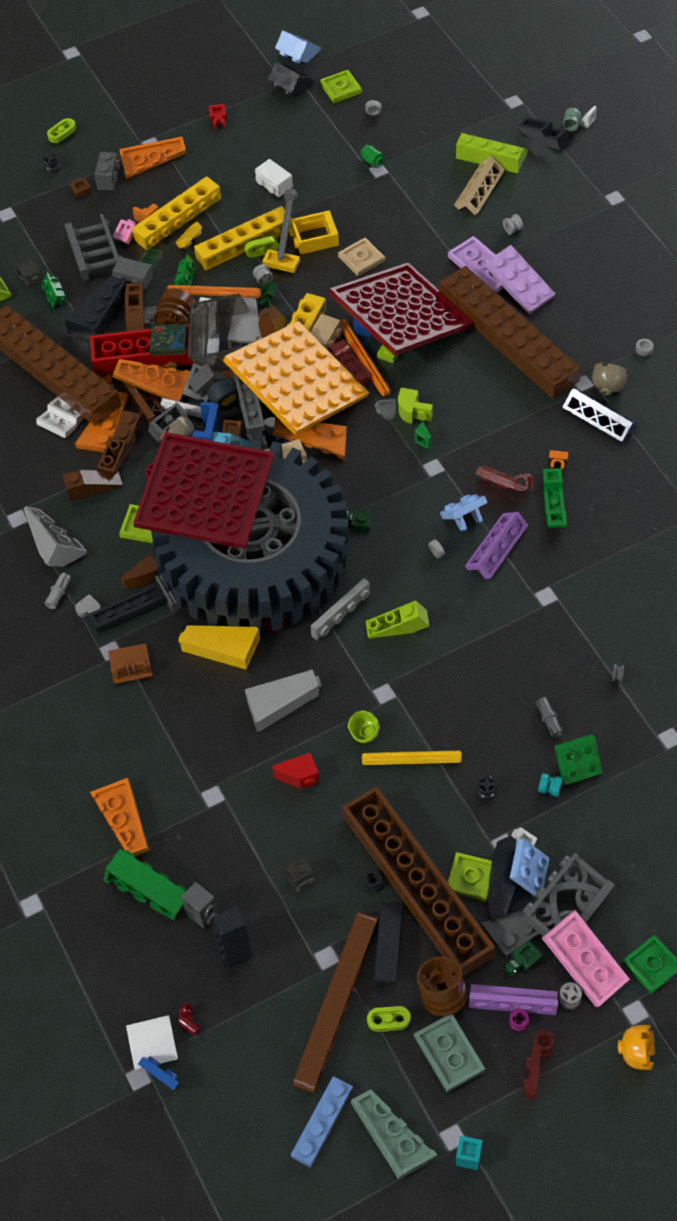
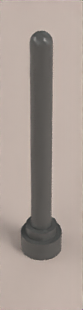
M287 189L284 193L286 207L277 255L280 261L284 259L292 206L297 201L298 192L294 189Z

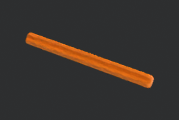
M167 286V289H181L191 296L259 298L261 296V290L258 288Z
M346 319L340 320L342 333L383 397L390 395L389 386Z

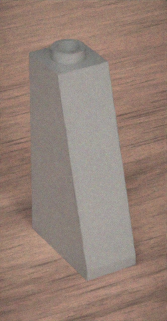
M236 298L227 339L229 351H237V349L262 339L258 325L259 316L256 298Z
M309 670L245 689L246 700L257 732L318 697L319 688L321 687L319 676H315L313 670Z

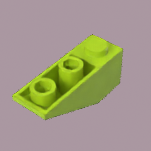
M413 601L367 620L368 638L409 634L429 627L427 610L417 601Z

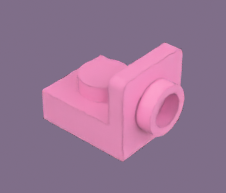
M121 219L112 237L129 245L133 237L132 228L137 223L129 219L127 221Z

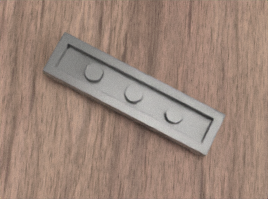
M365 578L311 625V635L313 638L318 640L321 636H325L331 627L339 624L348 612H352L361 600H365L369 596L370 583Z

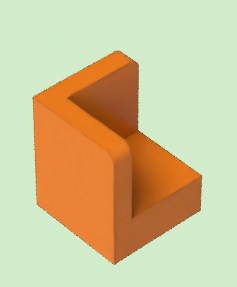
M152 204L148 209L143 208L142 210L135 206L133 208L134 219L141 222L159 210V208L155 204Z

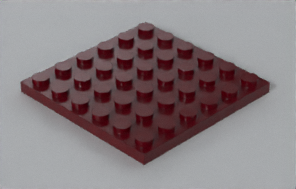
M409 263L330 288L329 295L394 356L472 328L474 323L473 320Z
M164 432L133 521V526L135 528L246 549L274 460V452Z

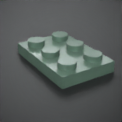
M453 1014L445 1016L414 1033L415 1040L446 1093L485 1072L483 1064Z

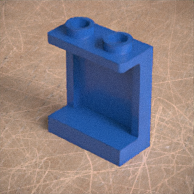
M201 402L200 409L203 426L206 427L205 432L194 431L192 437L212 441L213 432H220L222 427L219 405L212 402Z

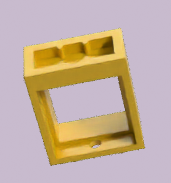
M330 210L291 219L289 232L291 237L294 236L295 249L298 248L300 255L339 246V236ZM325 227L328 235L301 240L299 235L300 232Z

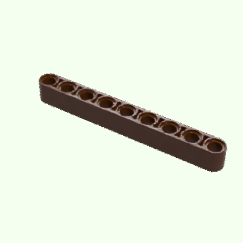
M360 911L355 917L293 1082V1086L314 1094L317 1091L379 923L378 917Z

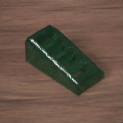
M148 247L138 261L151 264L152 273H154L164 255V251Z

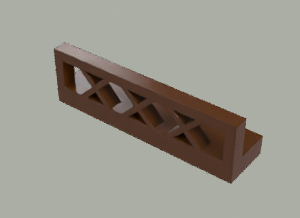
M119 380L120 385L129 394L130 400L148 427L150 422L155 419L154 414L161 415L162 412L164 413L163 408L152 393ZM138 390L145 391V397H142ZM146 402L154 403L153 409L149 408Z

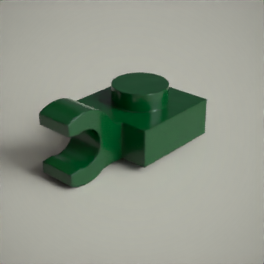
M273 280L261 286L258 307L264 305L265 308H269L272 306L270 300L274 298L277 283Z
M354 509L352 514L347 511L348 524H351V529L370 531L373 512Z
M527 940L513 951L512 956L514 960L506 965L507 969L505 972L512 977L521 967L527 971L539 962L543 955Z

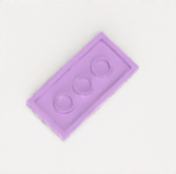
M474 236L448 252V258L460 268L467 266L496 293L504 288L484 266L485 262L494 257L495 254Z
M512 245L485 262L484 266L528 314H531L554 298L555 292Z

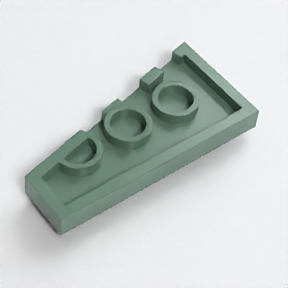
M371 1089L352 1099V1106L398 1179L437 1157V1153L432 1149L430 1150L417 1134L415 1135L406 1127L407 1124L401 1118L398 1119Z

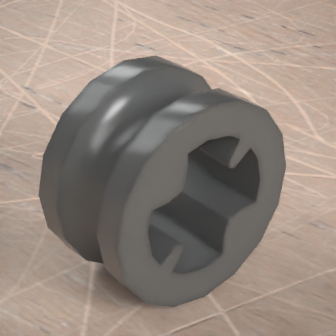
M614 664L612 682L619 680L622 683L624 665L618 667L617 664Z

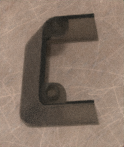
M239 293L200 301L193 304L190 308L188 357L193 363L202 366L208 364L210 369L219 372L232 370L223 360L226 355L237 351L238 348L219 351V335L221 329H226L232 324L233 316L249 313V308Z

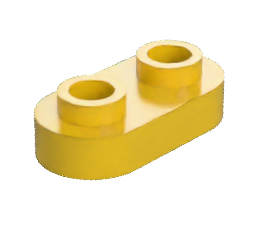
M199 222L190 226L176 241L180 249L189 247L192 244L191 240L202 233V226Z

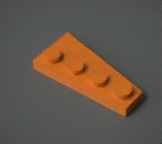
M183 137L119 149L126 179L186 154Z
M119 359L112 377L162 398L180 402L191 371L176 370V368L158 367V365L151 364L150 366L140 362Z
M118 392L122 406L96 426L89 423L75 443L76 448L104 452L109 437H113L122 413L126 409L129 400L128 393Z
M275 416L273 435L289 441L299 439L306 447L321 449L325 454L329 455V453L337 455V458L344 460L347 426L319 422L294 435Z
M126 778L90 792L124 850L130 851L135 856L148 852L149 847L129 779Z

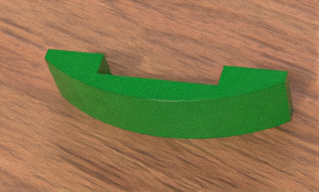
M561 468L543 469L544 503L548 528L567 527Z

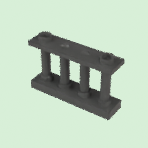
M100 214L102 223L78 230L76 228L73 229L71 222L65 224L67 237L83 282L90 281L88 274L91 271L116 265L119 258L122 257L121 254H117L109 232L111 230L109 220H105L103 214ZM100 230L105 232V235L84 241L77 240L79 236ZM108 241L109 247L86 253L84 251L81 252L84 247ZM109 253L113 255L112 259L90 265L88 263L85 264L87 259Z

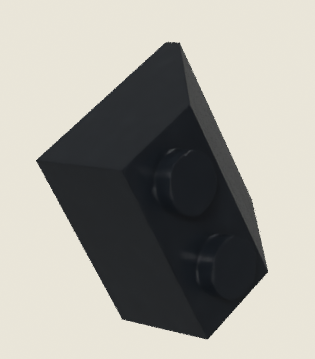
M275 62L268 80L273 82V86L279 89L281 87L284 88V92L291 96L293 94L301 95L315 82L313 78L297 69Z

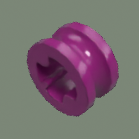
M522 1009L512 1011L509 1018L511 1028L515 1031H523L528 1027L529 1015L526 1011ZM517 1016H522V1020L525 1019L520 1025L517 1024V1021H513L516 1020Z

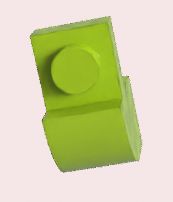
M400 389L398 396V413L405 422L411 424L414 418L431 421L433 405L418 402V390Z

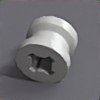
M517 214L512 215L510 219L505 218L503 220L504 229L509 235L513 234L516 230L520 231L523 229L522 220Z
M258 265L253 270V275L260 286L273 280V275L267 265Z
M571 982L564 984L560 989V1004L566 1009H574L579 1006L582 996L581 988Z

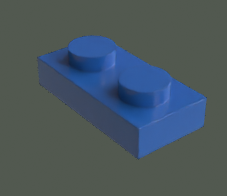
M149 1056L148 1059L142 1057L138 1065L173 1090L179 1085L180 1082L176 1080L178 1075L169 1069L164 1072L158 1067L160 1063L153 1057Z

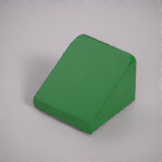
M421 423L415 430V442L430 450L431 436L424 423Z

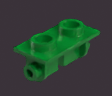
M186 254L185 259L179 262L178 275H176L174 285L191 286L196 265L188 254Z
M46 272L45 279L42 281V288L45 290L47 300L54 309L55 304L63 305L66 303V296L63 290H61L62 287L58 278L55 276L50 277L48 272Z

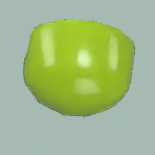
M364 710L356 712L350 717L348 729L357 742L364 744L372 742L379 734V722L371 712Z

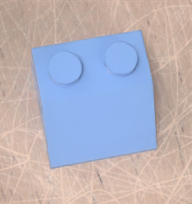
M282 30L275 49L280 51L279 54L285 57L291 56L293 61L300 64L301 61L305 63L310 61L321 50V47Z

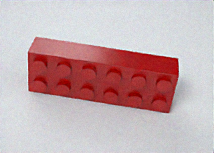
M179 325L181 326L180 328H175V326L171 328L161 327L160 333L157 332V328L92 335L90 336L94 373L96 375L113 374L119 359L140 362L150 366L151 364L158 365V367L162 366L163 368L170 361H175L177 366L199 364L195 325Z

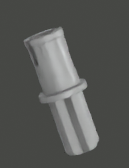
M62 573L55 586L51 587V592L44 603L47 607L55 609L61 596H64V590L71 579L68 574Z

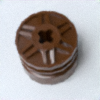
M167 289L163 292L154 314V323L159 328L190 324L196 309L195 299L181 289Z
M435 957L426 961L419 968L417 983L426 1010L437 1016H449L460 1011L466 1003L467 991L459 964L448 957Z

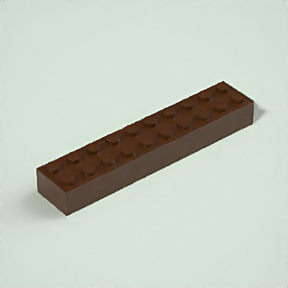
M467 266L462 267L439 282V291L474 321L473 327L552 399L580 381L581 367Z
M8 305L0 310V350L90 423L96 426L122 406L117 390Z
M377 786L342 806L343 818L441 955L451 958L459 964L463 977L495 957V946Z

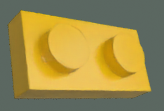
M268 249L262 261L263 264L270 268L295 273L300 263L299 256L285 253L284 259L280 261L277 258L278 251Z

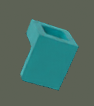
M460 1136L456 1154V1166L478 1170L482 1152V1140Z

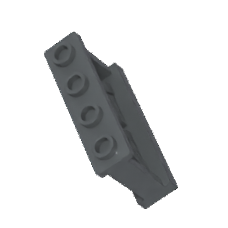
M234 373L248 441L261 440L262 450L265 451L268 449L258 397Z
M576 853L571 857L566 855L559 864L562 866L559 872L554 871L547 879L550 882L547 887L542 886L535 894L537 897L534 903L530 901L522 910L525 914L521 919L526 921L542 936L550 931L547 927L552 924L556 926L562 921L561 917L572 912V910H566L558 913L557 892L577 890L575 900L578 908L582 911L579 916L586 923L615 886L609 879L606 880L578 857ZM576 867L581 871V882H577L578 875L576 872L574 877L568 875L570 868ZM562 876L565 882L556 884ZM587 877H589L593 882H595L600 888L587 884ZM582 891L584 892L583 896L588 897V902L581 901L580 896ZM548 894V903L542 902ZM543 908L545 914L541 915V917L550 916L552 920L540 922L536 918L537 909Z

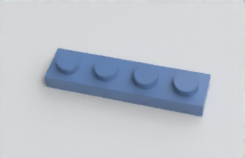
M334 1076L332 1077L293 1149L291 1158L310 1168L312 1167L350 1096L353 1086Z

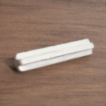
M163 398L160 405L163 409H167L172 404H175V402H178L188 415L202 418L200 406Z

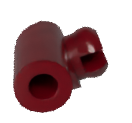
M185 1003L179 1009V1024L193 1036H196L201 1027L193 1022L192 1005Z

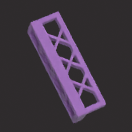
M519 512L502 514L465 565L467 570H479L485 579H490L528 527V524Z
M471 984L469 1008L501 1011L522 1009L527 1013L556 1015L558 991Z

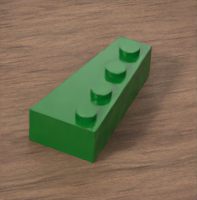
M119 849L106 867L103 881L108 884L111 881L115 882L118 886L117 888L122 892L131 891L138 901L144 903L149 901L151 908L175 920L184 907L181 896L187 889L179 884L176 886L170 882L168 876L163 873L158 874L148 863H141L135 859V855L130 851Z

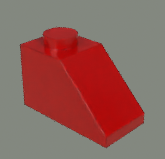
M310 753L272 766L275 779L300 789L312 787L320 782L319 772Z

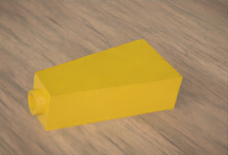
M187 626L185 631L181 632L179 636V643L183 652L246 670L260 640L259 628Z

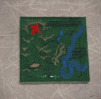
M187 324L152 325L150 355L185 354Z

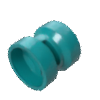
M543 772L538 792H548L552 796L558 797L563 778L559 776L551 777L550 774Z

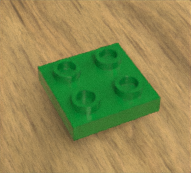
M593 734L554 746L564 785L603 773L596 739Z

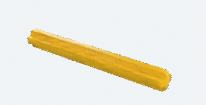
M461 751L362 754L363 765L460 763L462 761Z

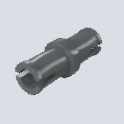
M547 697L540 698L536 701V705L543 716L542 721L546 723L551 737H558L563 734V730L557 720L558 715L552 710Z

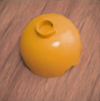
M651 1025L632 1026L625 1031L622 1040L618 1041L619 1054H623L624 1061L634 1069L652 1070L654 1062H650V1056L655 1054L653 1031H648Z

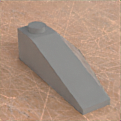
M25 506L24 511L37 549L47 565L63 567L87 553L86 549L76 538L71 540L66 535L67 531L54 525L55 521L41 509Z

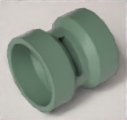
M569 108L566 110L562 123L563 128L568 131H575L578 128L581 118V112L578 109Z

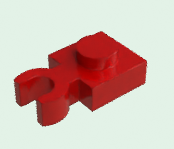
M225 105L209 106L211 122L213 121L214 129H217L218 124H222L223 128H225V120H227Z

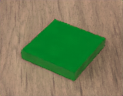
M655 935L622 961L651 994L677 974V958Z

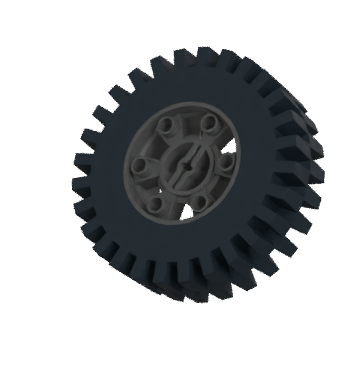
M239 440L230 442L232 445L240 446ZM251 440V448L262 450L261 440ZM272 442L269 452H274V460L246 549L228 546V551L223 554L215 549L223 546L222 544L151 531L158 575H162L163 585L167 592L173 591L174 600L180 609L188 604L190 616L197 621L206 612L208 626H219L224 616L227 618L228 626L240 627L242 619H249L250 627L259 628V633H261L262 618L269 617L273 631L279 630L283 627V613L286 612L293 624L302 621L303 606L313 614L320 609V596L329 600L333 595L334 583L340 584L343 577V567H346L347 506L346 501H342V491L339 485H332V475L325 469L319 473L318 461L313 457H310L302 464L301 451L292 448L284 459L282 444ZM277 537H292L286 545L281 544V541L276 539Z

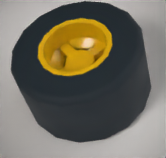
M231 377L217 381L207 391V397L212 403L219 405V410L239 399L236 382Z

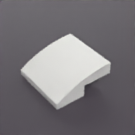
M57 397L48 404V410L37 418V425L66 438L74 431L84 417L61 398Z
M169 1015L126 1026L135 1070L142 1068L138 1065L142 1057L148 1059L151 1056L159 1063L178 1059Z

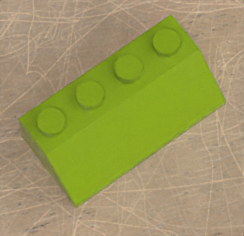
M461 133L456 144V159L481 164L482 161L492 156L505 171L517 174L528 153L526 148Z

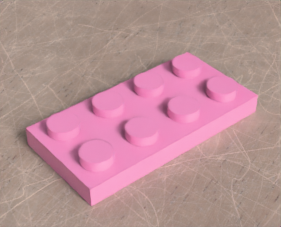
M576 910L572 911L542 937L595 1007H599L630 980Z

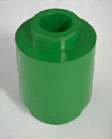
M366 145L362 148V159L371 166L377 168L384 163V154L374 146Z

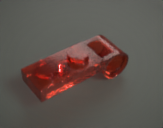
M343 339L328 347V351L351 373L357 383L362 385L372 379V374L351 353V348L346 340Z
M486 466L478 467L476 472L477 475L481 476L482 480L487 482L492 480L497 483L498 487L503 489L513 488L517 491H524L531 488L534 482L533 477L528 473H522L512 478ZM521 477L526 480L525 487L520 484Z
M539 1031L535 1035L531 1057L527 1056L525 1070H530L529 1078H524L523 1091L527 1092V1100L536 1101L540 1057H547L553 1051L554 1036L549 1031ZM542 1040L547 1041L549 1046L541 1047L538 1042Z

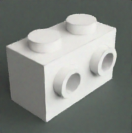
M268 159L255 169L257 183L263 185L270 193H274L278 197L284 194L285 190L293 187L292 175L271 159Z

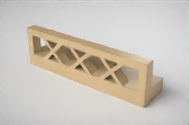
M492 156L482 161L454 206L458 210L466 206L474 215L478 214L505 169ZM492 166L498 170L497 174H493ZM485 177H489L490 185H486ZM479 188L483 189V196H479ZM472 199L476 200V208L470 202Z

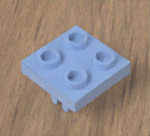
M469 494L460 498L461 502L457 504L450 503L444 507L445 510L440 512L442 519H454L460 531H465L467 527L463 515L471 512L476 523L482 522L478 507L486 504L487 500L485 496H477V494L470 496Z
M525 839L517 841L515 855L512 856L514 860L510 878L535 896L537 891L545 884L549 857Z

